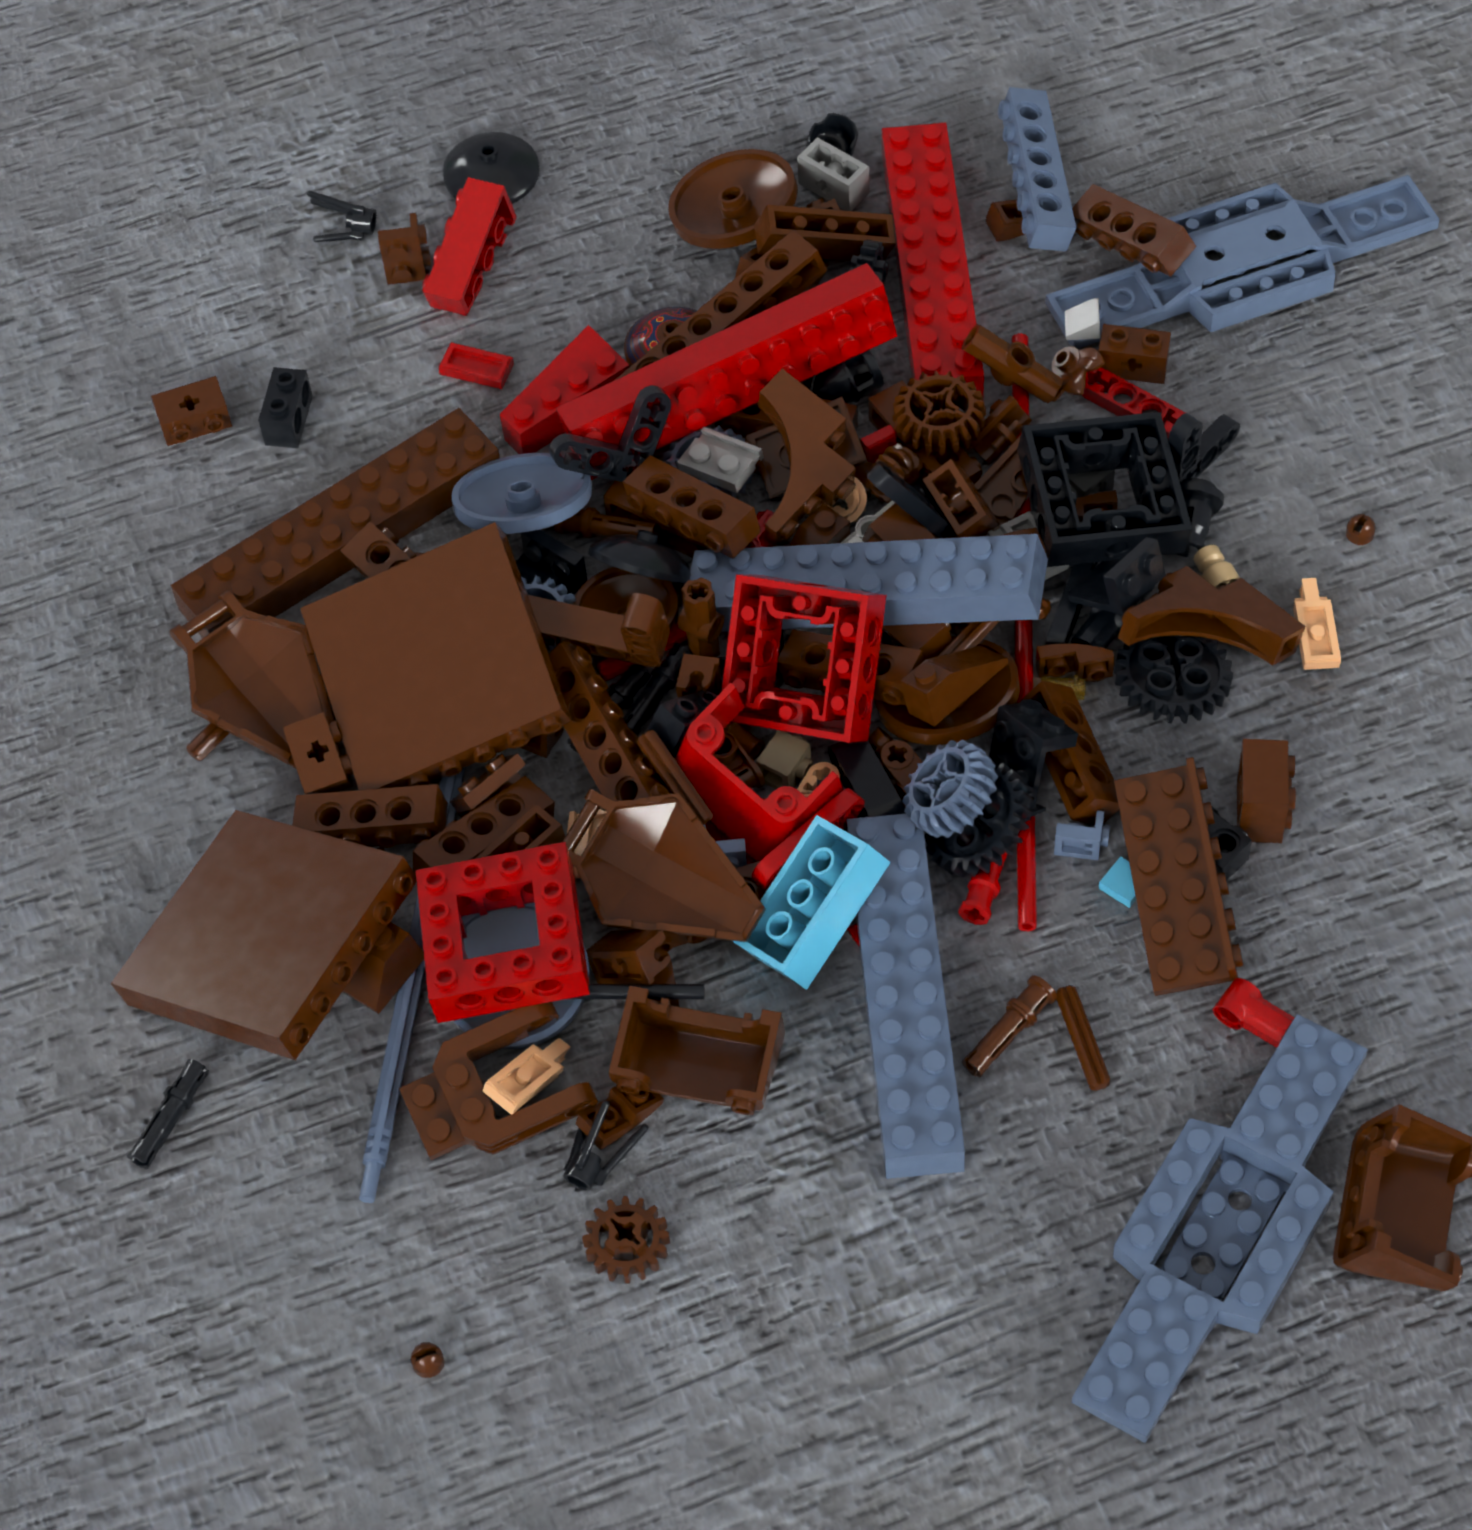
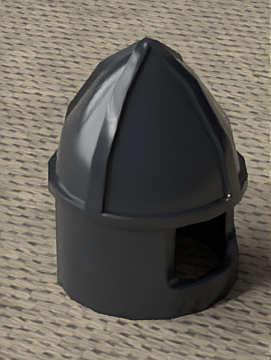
M870 350L814 375L811 380L810 391L821 399L832 401L843 397L845 403L854 404L859 402L864 396L883 387L884 380L875 358Z

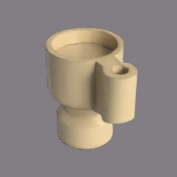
M1217 545L1205 546L1194 555L1193 560L1199 571L1203 573L1201 577L1217 589L1224 584L1228 585L1240 579L1233 565L1224 561V556Z

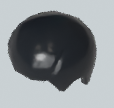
M829 113L821 122L812 125L807 138V147L818 137L852 156L858 139L856 125L846 115Z

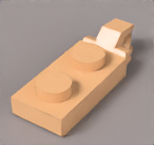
M1302 578V586L1299 588L1300 598H1294L1293 611L1295 619L1306 626L1299 642L1303 670L1340 668L1341 655L1331 599L1328 600L1327 596L1319 597L1316 578Z
M557 1038L544 1050L532 1044L488 1079L482 1092L511 1115L514 1114L559 1077L564 1068L561 1063L565 1060L564 1057L571 1046L561 1038Z

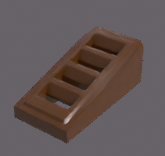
M1017 199L991 203L986 216V223L997 242L1025 235L1022 233L1023 217L1021 211L1017 209Z

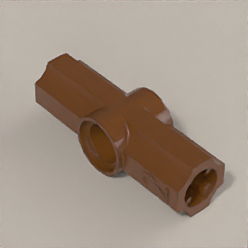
M978 324L970 330L963 342L962 349L989 366L992 376L1004 386H1011L1015 383L1047 404L1055 398L1062 386L1063 379L1036 362L1031 349L1021 342L1015 341L1009 344Z
M702 577L697 580H688L681 589L683 609L679 615L677 627L686 632L687 647L692 651L693 655L718 657L720 655L718 636L722 631L725 617L716 611L712 583Z

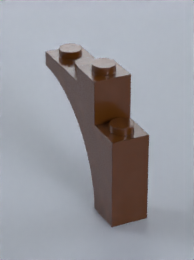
M781 369L759 392V408L765 412L779 431L785 444L790 466V478L783 499L775 513L765 524L764 538L774 546L783 538L785 540L791 538L799 527L798 522L805 514L810 516L814 513L822 500L832 507L839 498L842 500L846 499L856 485L854 483L856 468L834 451L842 444L846 437V418L784 369Z
M1185 566L1173 573H1167L1158 584V593L1153 594L1148 600L1138 605L1130 606L1122 616L1121 621L1123 624L1118 638L1130 646L1136 642L1160 636L1182 635L1203 637L1244 649L1274 666L1295 654L1306 626L1242 578L1228 585L1224 584L1217 589L1191 568Z

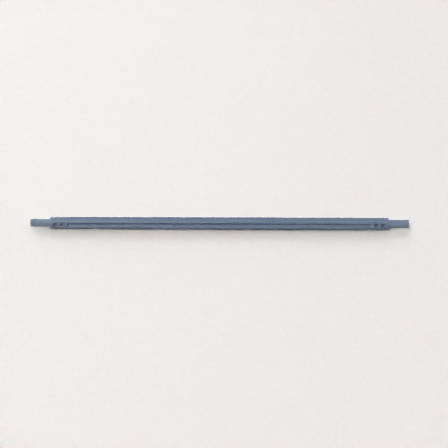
M466 767L455 776L441 777L439 788L448 802L446 826L456 818L457 811L450 801L460 793L458 788L463 783ZM417 894L410 935L424 952ZM425 960L421 962L402 985L396 996L362 1161L365 1165L359 1200L365 1203H373L375 1201L380 1171L386 1166L400 1096L399 1088L402 1086L425 972Z

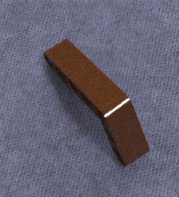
M633 593L630 595L625 615L528 595L546 645L556 647L561 642L573 647H582L592 655L647 667H659L661 665L670 628L663 605L658 599L646 594Z

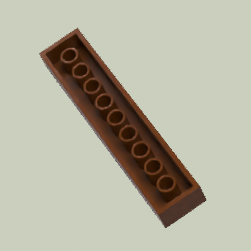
M457 408L173 583L171 588L179 611L190 621L219 601L218 596L229 590L246 610L264 616L276 617L354 568L340 550L365 525L372 522L380 531L386 527L398 540L452 507V490L456 483L465 474L478 466L499 459V449L460 408ZM226 612L198 633L202 638L206 637L232 619V614Z

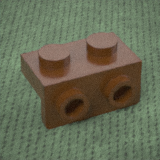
M410 213L411 227L378 231V241L388 285L422 281L426 276V266H431L429 246L423 247L422 245L427 244L425 224H418L416 213Z
M502 753L485 765L487 771L479 778H476V776L471 777L458 788L460 793L450 801L451 805L461 818L464 817L483 801L486 802L497 795L505 785L515 783L522 777L518 771L526 765L518 753L504 756Z

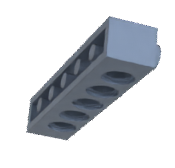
M1009 87L1005 100L1000 101L998 117L1003 121V141L1007 142V160L1013 169L1012 185L1017 188V209L1021 211L1023 217L1022 233L1026 234L1029 248L1067 252L1076 230V223L1047 92Z

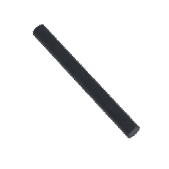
M589 984L590 995L569 998L626 999L629 986L649 989L648 999H705V984Z

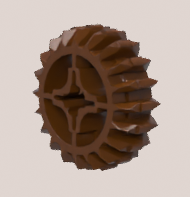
M935 370L933 376H927L922 372L919 380L910 378L907 386L900 387L898 396H895L893 401L892 421H894L897 435L902 436L904 445L912 444L915 452L922 448L925 449L927 456L932 451H938L941 457H943L945 451L948 450L956 455L959 446L968 449L971 441L978 440L980 431L985 426L986 406L984 405L981 391L976 390L974 382L966 383L963 375L953 378L951 371L946 375H939L937 370Z

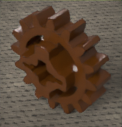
M623 1196L622 1204L618 1206L611 1199L607 1200L608 1210L604 1212L599 1208L594 1209L597 1221H586L585 1223L586 1231L589 1233L583 1235L584 1247L588 1248L585 1251L587 1261H595L594 1267L597 1274L607 1269L609 1281L612 1282L617 1278L618 1274L623 1275L625 1284H629L631 1275L636 1273L641 1280H645V1269L649 1267L656 1272L659 1270L656 1258L667 1259V1247L664 1245L670 1244L669 1232L665 1231L667 1229L665 1217L657 1218L658 1209L655 1205L645 1210L644 1199L639 1198L635 1205H630L628 1196ZM651 1230L653 1239L649 1247L646 1244V1239L649 1237L648 1232ZM604 1232L607 1235V1240L604 1242L605 1247L602 1249L600 1240Z

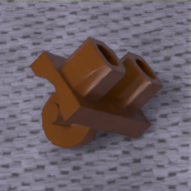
M1010 395L1005 400L998 399L990 407V415L985 419V426L980 431L978 440L971 441L970 445L987 464H990L1008 445L1011 446L1017 440V436L1022 432L1023 425H1029L1032 422V419L1023 411L1016 399Z

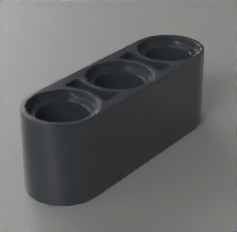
M840 741L828 746L831 763L839 770L840 780L844 788L852 789L865 800L861 818L906 814L896 789L869 741L853 743Z

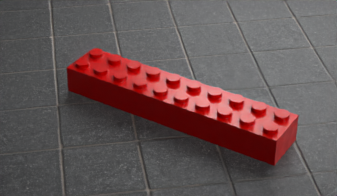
M944 122L882 128V160L889 212L892 214L896 239L894 249L912 378L919 380L922 372L927 376H933L935 370H937L939 375H946L951 371L953 378L963 375L966 383L974 382L976 390L981 391L984 401L983 364L980 360L962 349L964 340L970 330L976 325V317L947 124Z
M865 263L557 407L556 410L565 434H573L619 445L639 392L647 386L655 385L661 387L671 401V410L655 449L657 450L759 402V392L781 369H784L796 380L802 382L897 337L884 284L870 266ZM658 398L654 402H648L647 405L650 409L654 404H660ZM647 427L638 429L634 434V441L642 442L646 440L650 435V429ZM601 451L595 453L590 459V464L593 466L601 465L605 462L607 453ZM590 475L591 480L597 478L596 476Z

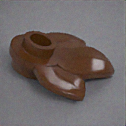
M1067 346L1055 354L1051 369L1053 373L1063 379V382L1052 402L1058 400L1064 392L1072 395H1083L1086 373L1099 369L1105 364L1100 352L1092 347L1079 350L1074 346Z

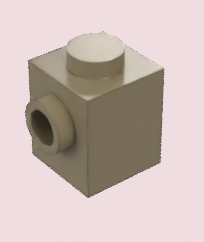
M777 730L756 760V764L763 774L765 784L774 789L783 786L795 788L799 780H803L807 771L813 765L810 743L798 734H789L785 731Z

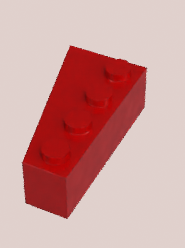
M468 177L464 188L459 189L456 196L454 214L446 221L445 237L442 245H438L435 250L433 268L431 273L425 276L422 285V291L430 307L465 316L468 315L483 285L482 272L490 271L494 264L495 246H503L507 238L504 229L506 225L513 226L517 218L505 186Z
M588 325L500 413L504 440L518 454L536 453L550 444L558 435L565 434L556 410L557 407L613 382L626 369L630 368L629 364Z

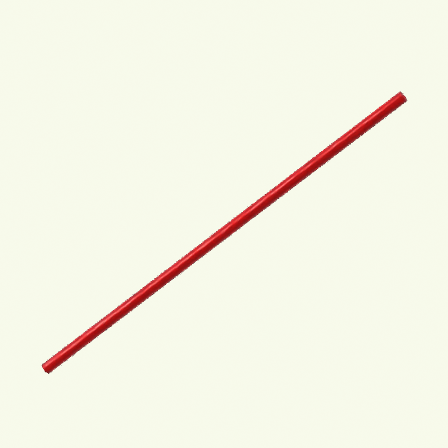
M1018 333L1012 336V343L1015 341L1021 342L1029 347L1026 334ZM1014 383L1012 385V397L1016 399L1019 406L1030 417L1029 392ZM1029 496L1018 516L1028 511L1031 512ZM1015 620V663L1020 679V694L1017 703L1033 689L1032 620ZM1035 816L1024 822L1030 826L1029 829L1019 831L1018 836L1023 840L1022 843H1017L1018 929L1021 931H1033L1037 928Z

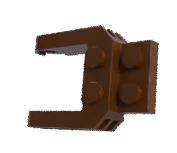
M553 1002L517 1008L443 1042L432 1067L434 1072L399 1088L431 1160L466 1144L494 1155L566 1122L598 1103L589 1082H582L527 1106L512 1115L510 1114L497 1120L498 1116L489 1096L482 1092L484 1085L473 1062L528 1037V1032L549 1023L554 1018L557 1020L559 1015Z

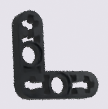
M655 385L647 386L639 392L619 445L573 434H561L551 442L549 448L550 455L557 466L564 470L623 482L650 455L653 456L671 410L670 398L661 387ZM658 398L660 404H654L650 409L647 405L648 402H654ZM643 427L650 429V435L646 440L642 442L634 441L633 437L638 429ZM569 446H571L575 453L568 452L563 457L560 453L561 450L567 451ZM600 451L607 453V458L601 465L593 466L590 464V459L595 453ZM632 460H634L636 466L629 467L626 471L624 465H630Z
M1188 413L1181 415L1173 425L1168 441L1179 482L1187 478H1198L1232 444L1240 430V424L1223 414L1202 433V422Z
M878 461L867 473L868 479L881 492L937 537L942 538L952 527L921 478H917L910 485L881 461Z

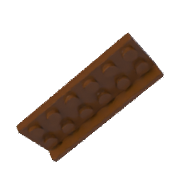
M1194 757L1186 758L1187 765L1114 780L1155 996L1231 982L1238 978L1237 967L1244 966L1239 944L1232 945L1229 931L1236 930L1232 908H1224L1222 898L1223 895L1229 894L1225 872L1217 873L1215 860L1222 859L1218 837H1210L1208 825L1215 824L1211 802H1203L1201 790L1208 789L1204 767L1196 768Z

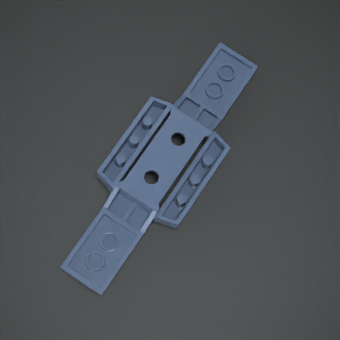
M1409 175L1321 204L1295 200L1278 184L1273 183L1167 218L1184 226L1196 245V248L1171 277L1159 271L1152 273L1140 262L1137 265L1047 294L1046 305L1065 338V311L1094 298H1099L1100 339L1103 324L1141 328L1186 312L1192 314L1210 332H1214L1333 292L1336 274L1333 263L1437 229L1440 219ZM1275 230L1278 233H1283L1285 237L1280 240H1271L1266 236V233ZM1214 250L1217 253H1222L1224 257L1213 261L1207 259L1205 253ZM1292 255H1294V256H1301V257H1298V258H1295V259H1292V260H1289V261H1286V262H1283V263H1280V264L1271 266V265H1273L1277 260H1280V259H1283V258H1286V257H1289V256H1292ZM1262 265H1263V266H1271V267H1268V268H1265V269H1262V270H1259V271H1256V272H1253V273H1250V274L1241 276V275H1243L1247 270H1250V269H1253V268H1256V267H1259V266H1262ZM1229 276H1241V277H1238V278H1235V279H1232V280H1229V281H1226V282H1223V283H1220V284L1211 286V285H1213V284L1215 283V281H1217V280H1220V279H1223V278H1226V277H1229ZM1203 286H1211V287L1202 289ZM1100 339L1067 341L1070 346L1079 349L1100 342Z
M1297 1014L1230 1128L1189 1118L1114 1244L1113 1258L1140 1282L1073 1394V1404L1146 1443L1200 1346L1216 1324L1258 1334L1331 1204L1334 1191L1308 1171L1305 1165L1367 1055V1048ZM1220 1155L1222 1164L1161 1268L1156 1267L1155 1264ZM1243 1192L1250 1197L1251 1206L1246 1210H1236L1230 1206L1228 1198L1232 1193ZM1204 1255L1212 1259L1215 1268L1209 1274H1199L1192 1268L1191 1261L1197 1256Z

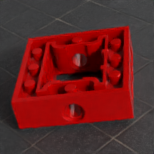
M736 574L722 691L732 683L737 688L744 708L731 722L847 743L868 741L887 595L757 574ZM783 619L811 620L810 624L815 625L834 624L832 641L828 642L827 648L831 650L827 678L823 679V686H826L825 696L774 687Z
M566 842L415 870L428 1000L438 1023L590 995L574 869ZM535 902L540 945L468 959L464 945L467 931L461 916L479 913L480 916L488 915L487 911L517 906L519 909L524 908L525 904Z

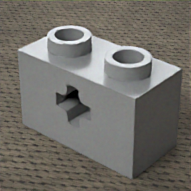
M817 137L797 156L798 184L828 201L835 198L840 208L852 211L870 193L869 166Z

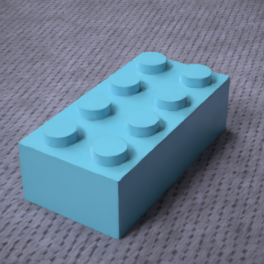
M816 815L761 898L760 902L766 910L747 942H733L762 963L807 990L891 862L869 844Z

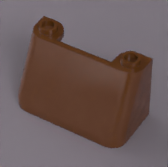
M629 986L608 1072L610 1079L617 1084L616 1088L619 1091L628 1094H639L641 1090L731 1107L732 1111L743 1115H753L755 1110L763 1109L785 1036L781 1012L762 1009L761 1017L758 1020H754L751 1013H745L744 1018L671 1006L670 1000L667 998H661L659 1003L648 999L649 989Z
M1400 1104L1361 1125L1355 1134L1350 1152L1333 1251L1334 1264L1353 1273L1438 1291H1447L1458 1286L1463 1273L1461 1259L1458 1254L1450 1250L1446 1251L1455 1187L1467 1178L1472 1177V1137Z

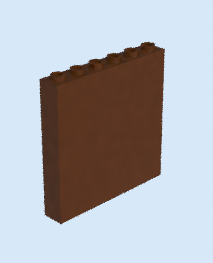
M496 522L300 608L359 790L429 785V782L441 777L455 776L464 767L473 763L487 762L493 759L496 753L503 750L522 747L529 742V739L540 734L554 733L560 730L563 724L572 721L509 541Z
M235 810L115 976L111 985L129 1006L296 1060L325 1016L330 1012L346 985L351 981L367 954L372 950L386 926L391 922L403 901L412 891L417 882L416 875L404 856Z

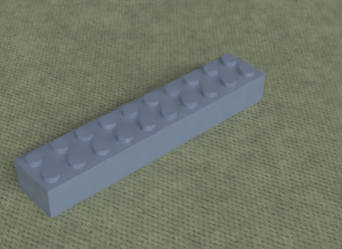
M1038 534L744 548L734 559L721 552L695 550L689 580H697L702 577L712 583L716 611L725 617L721 632H729L736 574H757L887 595L883 626L1037 620L1040 615L1048 558ZM783 619L782 630L834 628V624L815 625L810 624L811 620Z
M907 814L847 819L848 833L869 844L891 862L856 915L886 1179L964 1172L965 1148L924 831L918 829Z

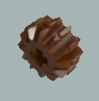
M899 443L887 447L885 452L879 454L877 461L872 464L874 467L878 461H881L910 485L922 475L923 461L912 450ZM869 479L867 480L866 487L875 497L886 503L892 501Z

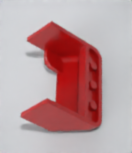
M730 683L690 724L677 752L675 761L712 812L713 818L709 822L730 840L745 838L746 855L754 862H758L844 789L839 776L832 771L808 797L804 796L794 787L783 786L775 789L763 800L715 758L713 754L722 746L725 739L724 728L744 708L737 688Z

